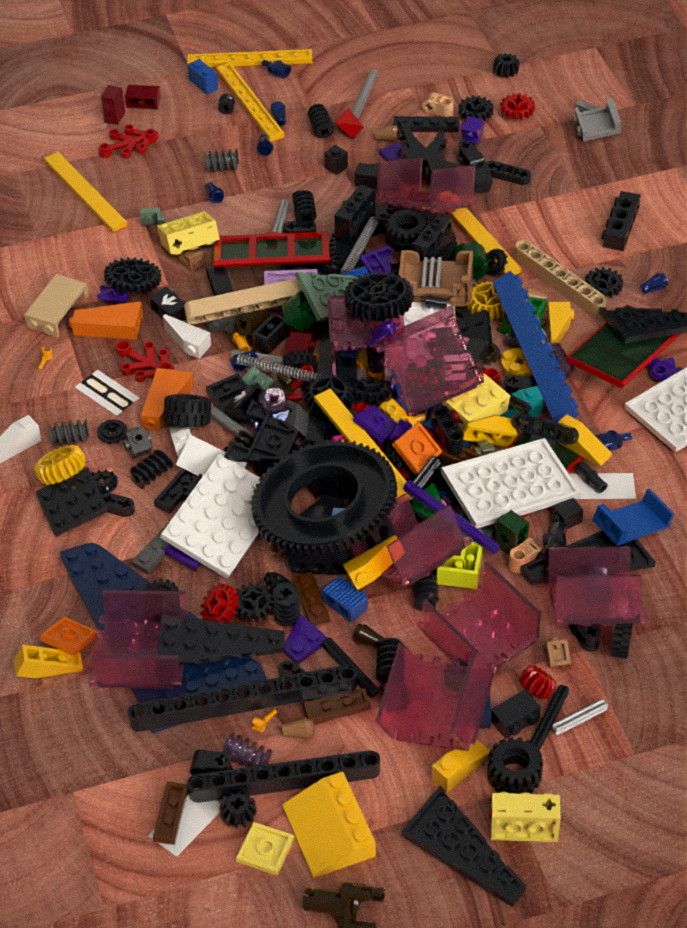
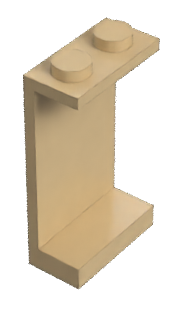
M56 274L24 314L27 328L58 337V323L78 298L86 301L89 297L87 283Z

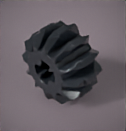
M504 53L503 55L498 54V57L494 58L493 72L497 76L501 75V78H508L518 74L520 62L516 55Z
M240 790L237 794L230 791L229 797L223 796L222 803L219 805L220 817L222 821H226L227 826L234 824V827L237 829L242 824L246 828L247 822L253 823L254 816L257 813L256 802L254 798H250L248 792L242 795Z

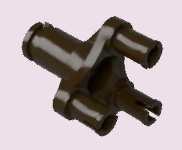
M343 882L337 891L306 888L304 892L309 897L303 896V910L335 914L341 928H376L375 922L356 921L359 906L364 900L383 902L385 889L384 887L365 886V884L360 883L353 885L352 882Z

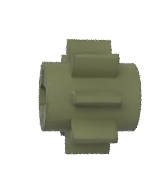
M486 440L477 442L476 447H473V452L483 456L494 453L495 448L492 443L489 444Z

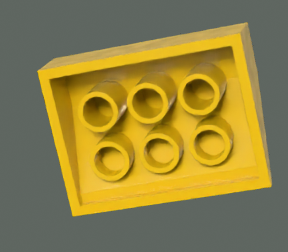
M343 771L322 778L282 804L313 879L376 857V842Z

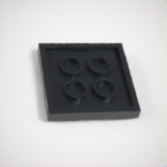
M88 467L80 470L78 474L73 475V477L51 484L36 491L55 536L109 512Z

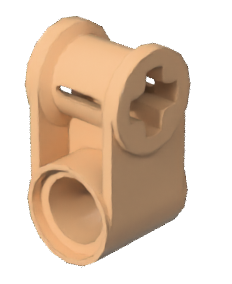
M433 92L429 95L428 100L422 103V108L427 113L441 117L454 115V101L452 97Z
M527 538L510 551L509 569L513 573H522V565L542 557L543 547L537 546L532 538Z

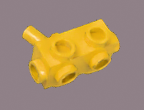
M393 398L388 402H383L378 408L396 423L402 419L413 426L417 422L426 421L424 413L413 417L412 413H407Z

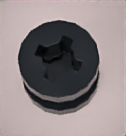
M222 94L220 96L218 110L221 113L231 114L233 112L234 96L231 94Z

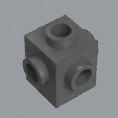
M135 427L128 430L123 443L126 451H130L132 459L150 454L152 450L150 433H146L144 427L140 429Z

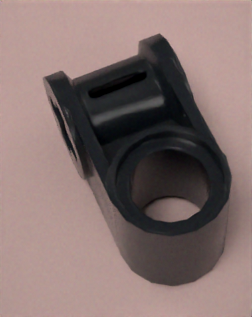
M464 140L459 142L458 161L465 167L479 168L485 165L483 154L470 141Z
M385 340L370 346L366 345L369 370L373 373H381L385 369Z
M508 375L504 379L505 388L503 390L511 393V390H513L512 393L520 389L538 385L534 376Z
M587 611L568 618L570 631L575 635L582 648L589 652L596 651L600 645L598 638L600 637L601 630L593 620L590 612Z
M196 750L193 755L190 774L233 769L231 757L226 752Z

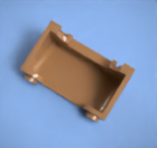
M402 250L399 275L401 278H406V281L412 286L413 302H425L426 296L432 294L433 297L448 298L447 303L451 306L463 307L471 303L473 251H460L456 254L455 261H442L440 288H422L424 261H420V256L417 252ZM428 264L426 286H429L430 264ZM434 264L433 286H436L437 264Z

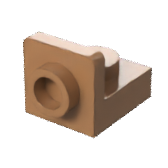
M189 250L178 256V261L190 272H193L205 265L204 252L199 251L196 253L194 250Z
M561 637L548 639L549 642L544 644V649L547 650L549 668L571 665L567 639L561 640Z

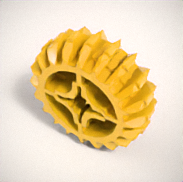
M487 280L486 283L480 281L479 285L474 284V287H472L471 303L466 307L473 314L482 310L488 311L491 322L493 319L499 321V318H505L507 314L493 282H488Z
M66 445L65 447L54 449L48 452V454L43 455L41 459H38L34 467L35 474L42 484L60 483L78 474L86 465L85 455L75 445Z

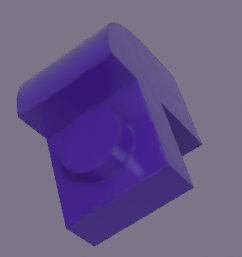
M467 116L465 124L462 123L460 129L462 133L461 141L467 140L472 144L478 145L485 125L483 119Z

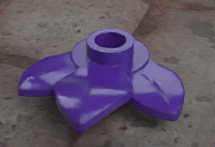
M104 285L100 286V294H97V297L101 300L114 301L118 304H122L129 299L127 291L123 294L122 290L116 291V288L111 289Z
M392 320L384 322L378 328L371 331L374 337L364 342V344L370 346L385 337L393 335L398 325L393 323Z
M673 357L662 361L655 358L648 365L651 370L650 376L656 381H664L683 370V368L675 367Z

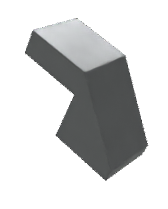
M287 400L283 406L291 413L285 422L297 429L300 435L306 437L308 434L309 414L297 403Z

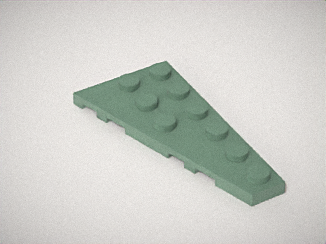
M300 271L295 273V277L318 322L349 313L345 307L344 291L348 283L356 278L354 275H319L314 272L303 274Z

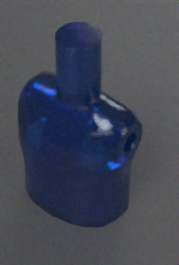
M267 60L262 61V66L268 67V72L274 76L286 78L291 73V66L280 60H276L273 63Z
M609 430L595 435L609 451L621 448L623 441L632 440L631 432L618 434L615 430Z

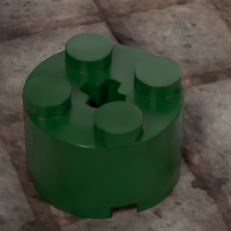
M470 242V244L466 245L464 243L459 244L453 249L451 260L455 261L456 254L460 251H473V278L476 279L477 283L489 270L485 249L476 242Z
M303 291L296 293L282 305L283 321L298 332L305 333L318 323Z

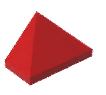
M349 108L335 121L352 139L364 128Z

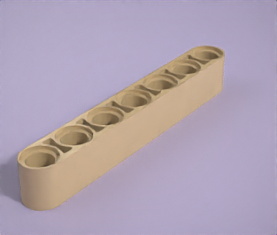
M520 240L516 243L515 260L591 316L601 317L598 313L599 307H606L607 300L603 294L529 241Z
M295 278L189 301L184 304V310L188 324H198L242 313L282 306L293 295L301 292L302 289Z

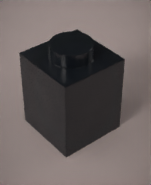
M337 145L324 152L325 169L338 175L348 168V152Z
M574 498L553 505L551 519L552 522L554 520H561L563 523H566L567 529L582 523L584 510Z

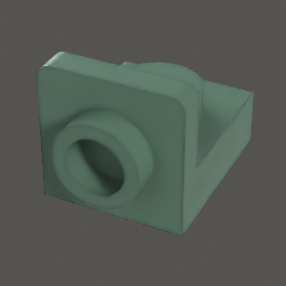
M160 207L139 209L141 226L165 223L164 214L160 213Z
M251 366L242 378L246 385L257 382L264 391L275 383L271 377L261 373L254 366Z

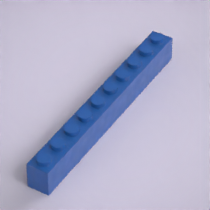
M509 271L494 280L493 285L551 417L555 422L560 421L565 415L575 418L579 416L577 410L579 405L574 397L570 395L572 390L564 381L566 376L558 368V365H560L555 355H552L553 348L545 339L547 337L546 332L539 326L541 324L540 319L536 314L534 315L533 311L535 308L527 299L529 294L521 286L523 284L522 279L518 274L515 276Z

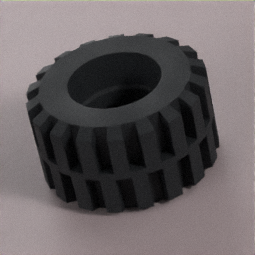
M410 209L394 211L385 221L386 244L390 245L394 251H400V253L402 250H412V242H415L419 237V233L423 232L428 226L429 220H427L426 215H423L422 212H417V210Z
M191 394L166 396L163 420L168 424L176 426L201 427L208 425L211 421L212 400L204 396Z
M513 737L508 738V741L500 740V745L496 743L493 746V750L489 752L487 769L488 780H490V785L495 787V791L498 793L502 791L510 794L527 792L531 794L534 792V788H538L542 779L543 769L542 753L538 751V747L531 745L529 740L522 741V738L519 737L518 740H514ZM509 764H519L523 766L525 769L520 771H512L506 768L505 766Z

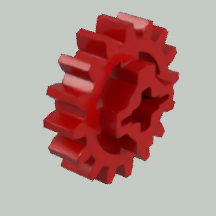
M512 93V96L506 95V98H502L500 102V112L503 113L504 117L508 116V119L513 118L515 121L519 118L523 120L524 117L529 119V115L533 116V112H535V100H532V97L527 98V94L523 96L521 93L516 95Z
M219 583L218 586L213 585V591H207L208 596L203 597L205 602L200 605V607L204 608L200 612V615L204 616L202 620L227 623V620L232 622L231 616L237 614L235 608L240 605L236 603L239 599V596L236 595L237 590L227 584Z

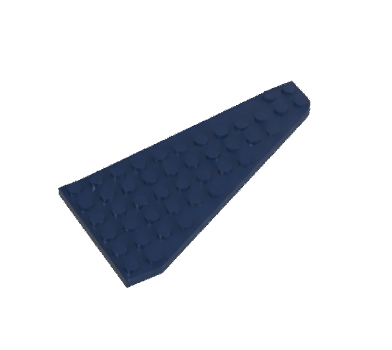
M86 543L60 551L68 575L79 591L139 703L267 680L261 664L249 655H245V658L237 659V656L228 657L223 661L201 664L184 663L179 667H173V665L162 666V669L155 670L162 614H160V618L156 617V613L154 616H151L150 612L147 613L144 608L142 592H144V587L147 588V584L150 582L98 544ZM160 595L155 597L154 600L164 601L169 596ZM182 605L178 606L177 611L173 610L171 615L199 619ZM177 725L151 729V732L153 734Z

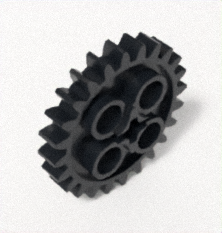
M127 257V260L120 258V261L114 260V263L110 262L109 266H106V269H104V281H106V285H110L111 289L116 288V291L122 290L123 294L126 291L130 295L132 292H135L137 295L139 292L145 294L146 290L151 292L152 288L156 289L160 285L161 270H159L158 266H155V263L149 264V260L144 262L143 258L139 260L136 257L133 259Z

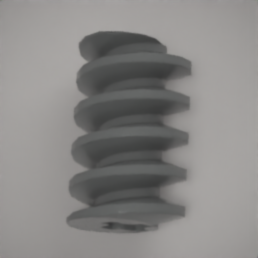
M237 148L235 153L229 149L228 154H226L225 150H222L221 155L218 150H216L215 155H213L212 151H209L208 156L204 152L205 165L208 172L211 171V167H213L215 172H217L218 167L223 171L224 166L230 170L231 165L237 170L239 165Z
M78 419L76 425L70 420L69 426L64 421H62L61 427H59L57 422L54 423L53 428L49 424L50 439L53 446H56L57 440L61 445H64L65 439L68 444H71L72 439L79 443L80 438L85 443L87 437H89L87 419L84 420V424H81Z

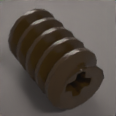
M265 310L240 314L235 320L237 333L241 336L252 335L271 314Z

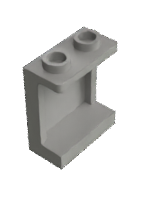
M613 98L607 99L606 107L585 112H579L578 107L575 108L573 121L574 124L578 125L577 133L578 136L582 137L583 142L622 133L621 120Z

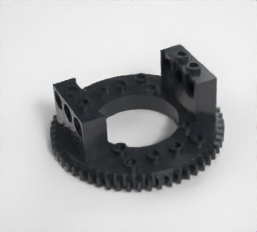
M359 185L334 215L335 229L329 242L330 258L346 262L369 218L375 217L372 219L378 223L371 236L372 238L385 233V221L390 214L400 209H410L422 212L423 215H426L427 220H429L428 226L423 232L419 233L416 241L412 242L411 251L419 254L420 261H424V257L431 259V257H435V259L442 257V261H452V251L457 246L455 233L452 232V217L439 212L432 213L430 210L418 207L417 205L405 203H382L377 205L375 203V190ZM359 259L353 270L363 267ZM400 262L391 264V274L399 275Z
M324 440L320 444L318 442H315L314 445L307 444L305 448L301 446L300 450H292V454L287 453L285 458L280 457L278 463H273V468L268 467V473H263L264 478H259L260 484H256L257 489L253 490L254 496H252L253 502H251V511L255 525L267 542L271 541L272 546L277 545L278 549L283 548L292 573L312 572L313 574L348 575L343 564L353 559L350 546H356L358 542H363L366 537H371V533L377 532V528L383 526L382 522L387 521L386 516L391 515L390 510L394 509L393 503H396L395 497H397L396 491H398L395 473L389 461H386L385 456H381L380 452L376 453L374 448L370 450L368 445L364 447L363 443L357 445L356 441L349 443L348 440L345 442H341V440L334 442L331 440L326 443ZM310 484L315 499L329 495L353 500L346 509L338 514L320 519L300 516L291 509V503L295 494L302 487Z

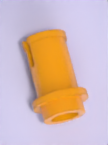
M235 332L232 338L233 342L236 343L240 351L249 352L250 346L246 341V336H241Z

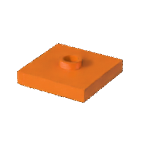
M420 422L414 424L391 444L415 475L421 471L431 456L437 457L443 452Z
M64 616L40 634V641L75 656L97 638L98 631Z

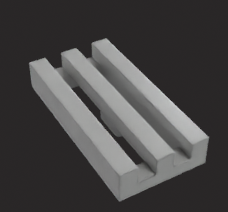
M424 257L422 288H440L442 257H438V259H435V257H431V259ZM428 264H430L429 286H426ZM434 264H437L436 286H433Z

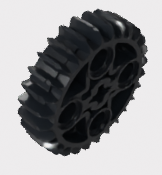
M372 272L369 275L365 273L364 276L359 275L358 279L354 278L346 286L344 291L345 307L352 316H355L356 319L361 318L362 321L367 319L369 322L372 320L376 322L383 320L385 322V320H392L394 317L398 319L399 315L403 316L412 307V286L406 281V278H401L400 275L395 276L394 273L388 274L386 272L384 274L379 272L374 274Z

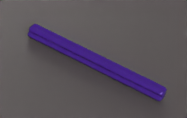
M408 480L404 484L403 489L486 550L492 554H496L499 551V543L414 482Z

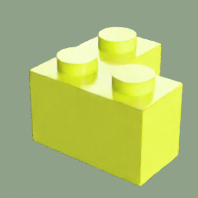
M463 541L461 556L440 554L437 568V583L439 585L477 589L483 558V547L477 542Z

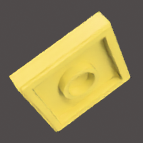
M253 822L236 857V862L278 876L295 840V835Z

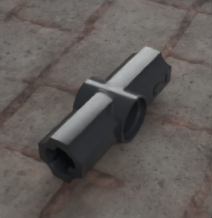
M554 520L549 526L548 533L543 534L544 547L542 558L548 564H555L560 559L562 550H566L567 525L561 520Z

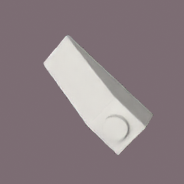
M166 314L163 316L164 329L184 353L200 359L210 348V332Z
M29 415L12 423L0 436V463L42 441L39 425Z
M173 425L169 429L179 459L191 432L189 427Z

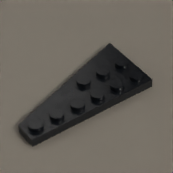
M599 307L598 313L624 344L687 332V312H679L678 309H671V312H662V309L634 308L633 311H625L623 308L606 310V307Z
M600 531L566 546V550H562L560 559L555 564H548L547 561L540 557L522 565L521 572L529 583L533 585L655 567L656 562L637 539L616 546L603 531Z
M162 614L155 670L162 669V666L173 665V667H179L181 664L191 662L201 664L223 661L228 657L237 656L238 659L245 658V655L251 654L260 656L282 653L285 631Z
M441 785L402 830L404 838L513 907L525 892L526 886L509 866L505 865L497 851L488 845L486 838L469 818L461 813L457 808V804L453 799L450 800Z

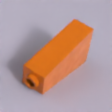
M142 302L75 310L73 317H70L69 327L72 328L73 335L137 340L143 317Z
M157 368L141 413L142 428L161 431L167 423L163 420L165 397L173 394H189L194 388L193 372Z

